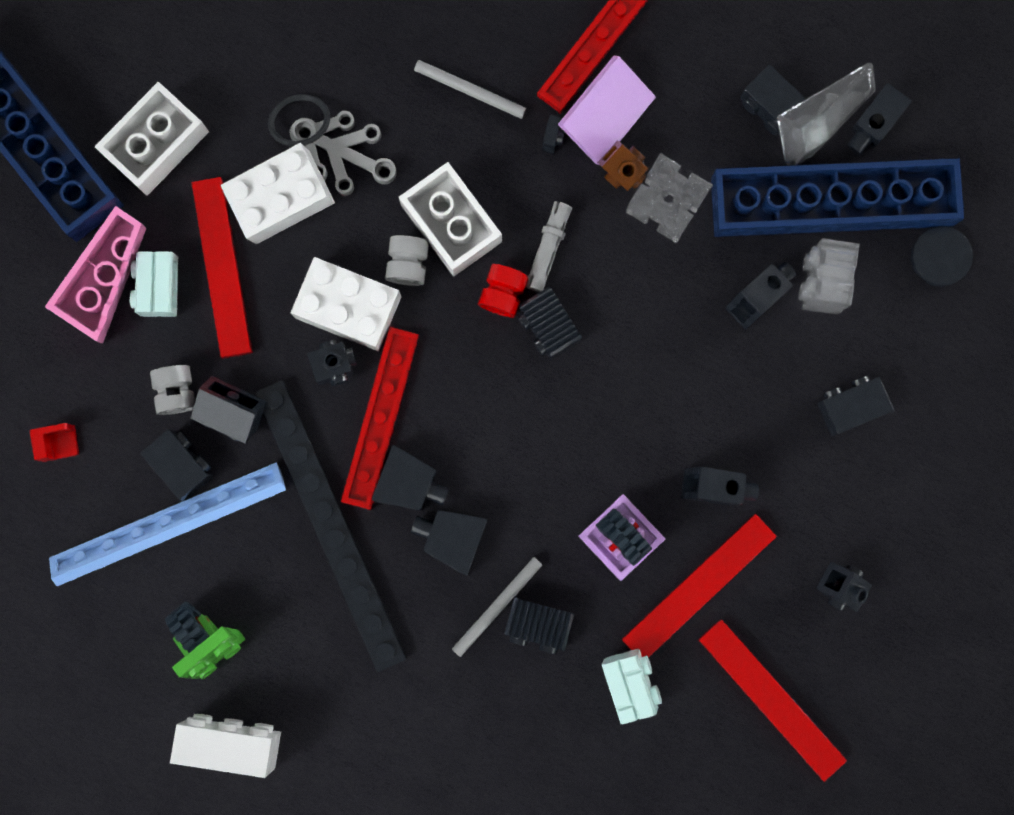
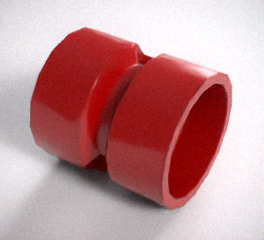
M492 264L486 279L489 287L483 288L478 305L492 313L515 318L520 304L517 295L524 293L529 277L516 269Z

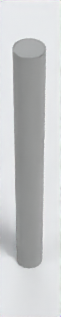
M418 60L414 71L520 119L525 115L527 108L421 60Z
M535 557L531 559L455 644L452 650L461 657L542 567V564Z

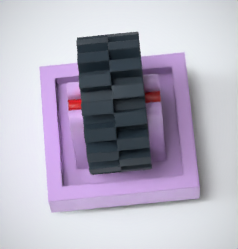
M624 494L578 536L620 581L665 540L661 533Z

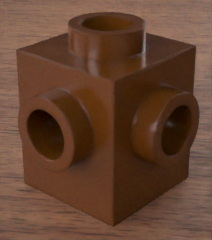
M618 140L597 162L608 172L604 178L616 189L622 185L627 191L631 187H638L646 177L644 173L649 169L642 163L646 158L634 146L628 150Z

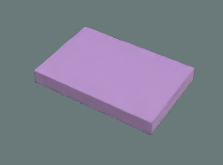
M613 56L558 125L595 164H598L597 162L617 140L621 141L656 97L619 56Z

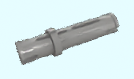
M554 201L547 225L543 226L541 231L543 236L528 276L526 288L536 292L544 290L560 241L564 240L566 235L564 230L572 211L571 206Z

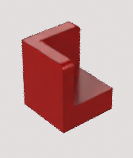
M62 423L30 430L34 460L47 462L79 455L75 425Z

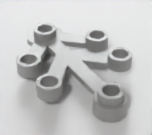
M341 111L337 116L330 118L329 127L325 133L337 128L343 131L351 130L355 125L353 115L349 111ZM343 117H349L351 119L348 125H342L340 123ZM309 118L296 120L290 129L292 141L307 139L300 136L303 130L311 131L308 137L310 138L320 130L323 121L316 123ZM368 124L362 130L334 139L322 135L315 142L305 146L310 151L317 167L323 170L322 177L324 181L327 179L328 172L326 167L320 163L316 146L327 151L336 178L335 187L342 196H348L354 190V184L347 176L342 159L371 172L374 179L380 184H389L396 178V167L390 159L380 158L375 161L349 148L363 142L369 144L379 142L381 132L375 124ZM375 130L377 135L374 138H368L366 136L367 132ZM388 169L390 174L388 177H381L379 175L380 171ZM342 182L350 183V187L347 190L339 189Z

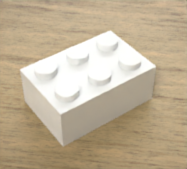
M157 82L102 138L95 148L148 196L209 131L200 119L162 84Z
M301 143L221 185L246 239L255 244L272 237L335 203L310 151Z
M449 162L399 196L402 208L429 242L453 277L502 243L501 232Z
M314 257L291 314L300 321L379 352L400 302L401 294L397 289Z
M194 714L193 717H187L186 720L176 724L170 763L266 778L276 766L281 732L273 731L274 726L269 724L255 723V727L242 726V720L226 718L224 722L212 721V716Z

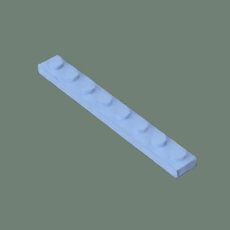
M277 462L49 557L51 579L56 586L62 585L286 490Z

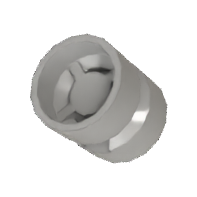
M391 236L388 254L392 257V260L387 262L385 280L402 285H423L426 267L422 265V261L427 259L429 242L413 236Z
M176 365L150 371L152 389L158 392L154 397L157 415H171L193 410L195 396L194 392L188 388L192 384L190 366ZM180 390L181 394L167 396L169 391Z

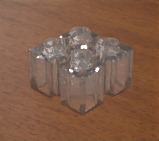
M660 153L645 180L649 187L641 183L629 202L626 213L644 224H647L649 219L654 220L659 224L657 232L677 243L694 216L688 211L697 212L709 193L712 184L693 172L688 178L679 173L681 165ZM668 195H672L674 197L673 201L670 203L664 201V198H666Z
M822 238L817 243V246L811 248L810 253L805 254L803 271H807L808 278L806 283L802 282L799 292V300H803L802 309L838 315L843 311V308L846 309L852 304L855 282L853 277L854 270L857 267L859 244Z

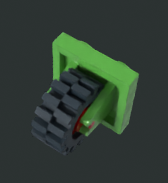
M188 602L181 604L165 618L170 632L175 635L173 638L174 642L185 656L172 667L180 678L205 679L217 669L215 664L223 658L229 659L241 649L239 645L246 640L237 629L223 626L218 629L207 615L200 614Z

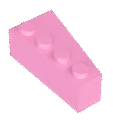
M115 206L45 307L95 341L103 344L131 271V262L135 260L136 252L139 250L146 227Z

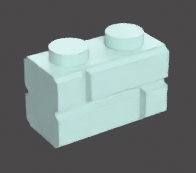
M136 252V260L131 262V276L133 279H136L135 290H131L130 293L131 308H135V313L143 317L177 316L178 256L173 252Z
M634 649L605 658L602 668L620 723L626 724L656 715L659 708L658 704H662L657 685L651 686L648 675L652 674V668L648 656L642 657L640 649Z

